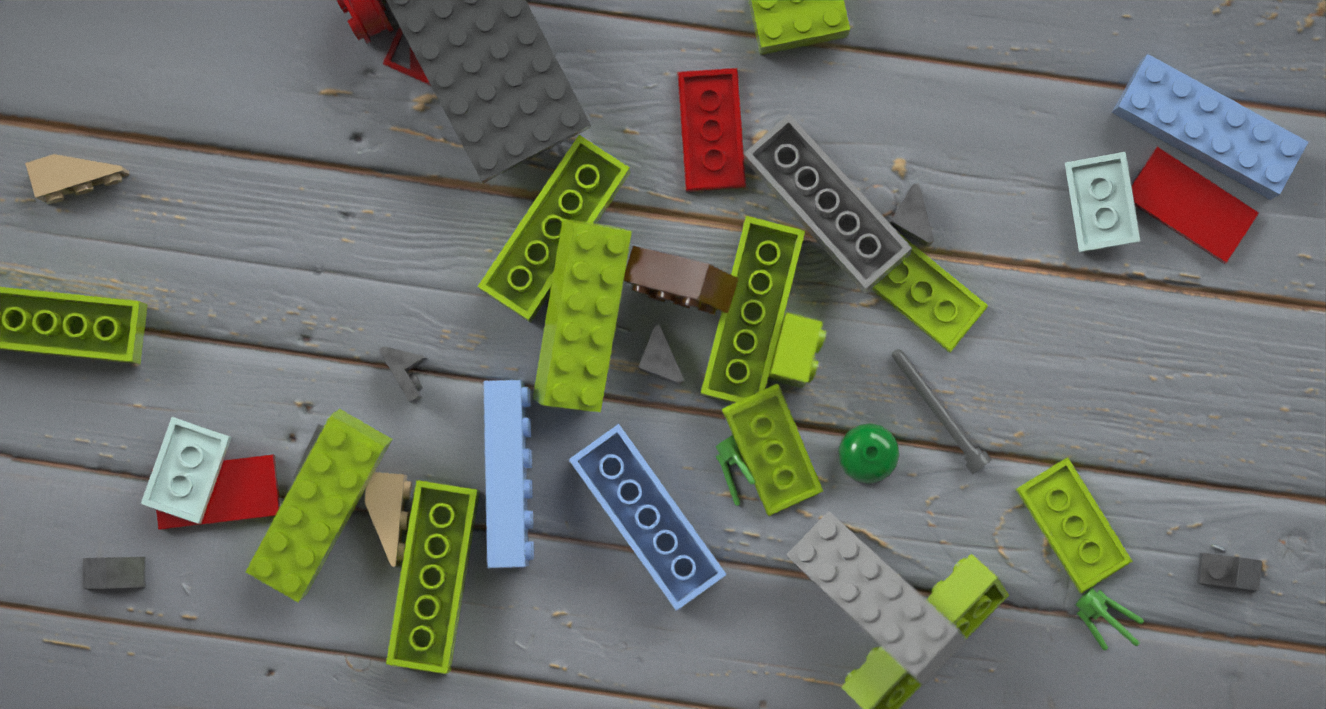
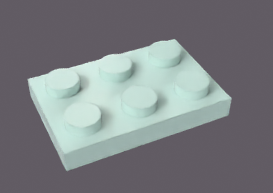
M1126 152L1066 162V175L1079 252L1141 242Z
M172 417L141 504L201 524L232 437Z

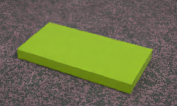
M900 234L912 248L911 254L871 290L948 353H951L987 309L988 305Z
M778 384L722 409L744 463L755 480L754 486L768 516L824 492Z
M1068 457L1015 489L1079 593H1083L1133 562Z

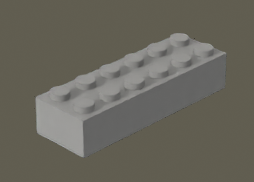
M790 114L743 153L744 161L864 294L911 254L912 248Z
M830 511L786 554L797 568L922 686L967 641L953 624Z

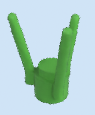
M732 435L715 446L719 452L715 457L722 467L734 504L739 506L740 500L727 462L730 466L737 464L751 485L755 484V480L743 462L741 453Z
M1090 588L1077 601L1075 605L1080 609L1077 615L1085 622L1104 651L1108 649V646L1090 617L1096 620L1102 616L1134 646H1139V641L1106 611L1107 605L1139 624L1144 622L1141 617L1107 597L1101 590L1096 592L1093 588Z

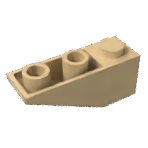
M57 154L25 163L35 198L43 202L46 201L47 204L60 202L65 199L64 195L75 192L76 195L93 191V186L104 183L105 186L122 182V177L130 175L127 169L119 165Z
M375 472L366 487L365 505L390 565L397 567L400 565V560L403 561L406 542H402V531L407 530L409 524V512H404L405 499L410 500L412 482L407 481V475Z

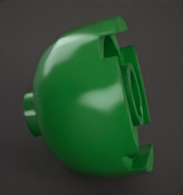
M873 423L860 424L849 430L842 438L838 451L839 463L845 474L854 481L865 484L878 483L889 477L897 467L900 456L898 443L893 434L883 426Z

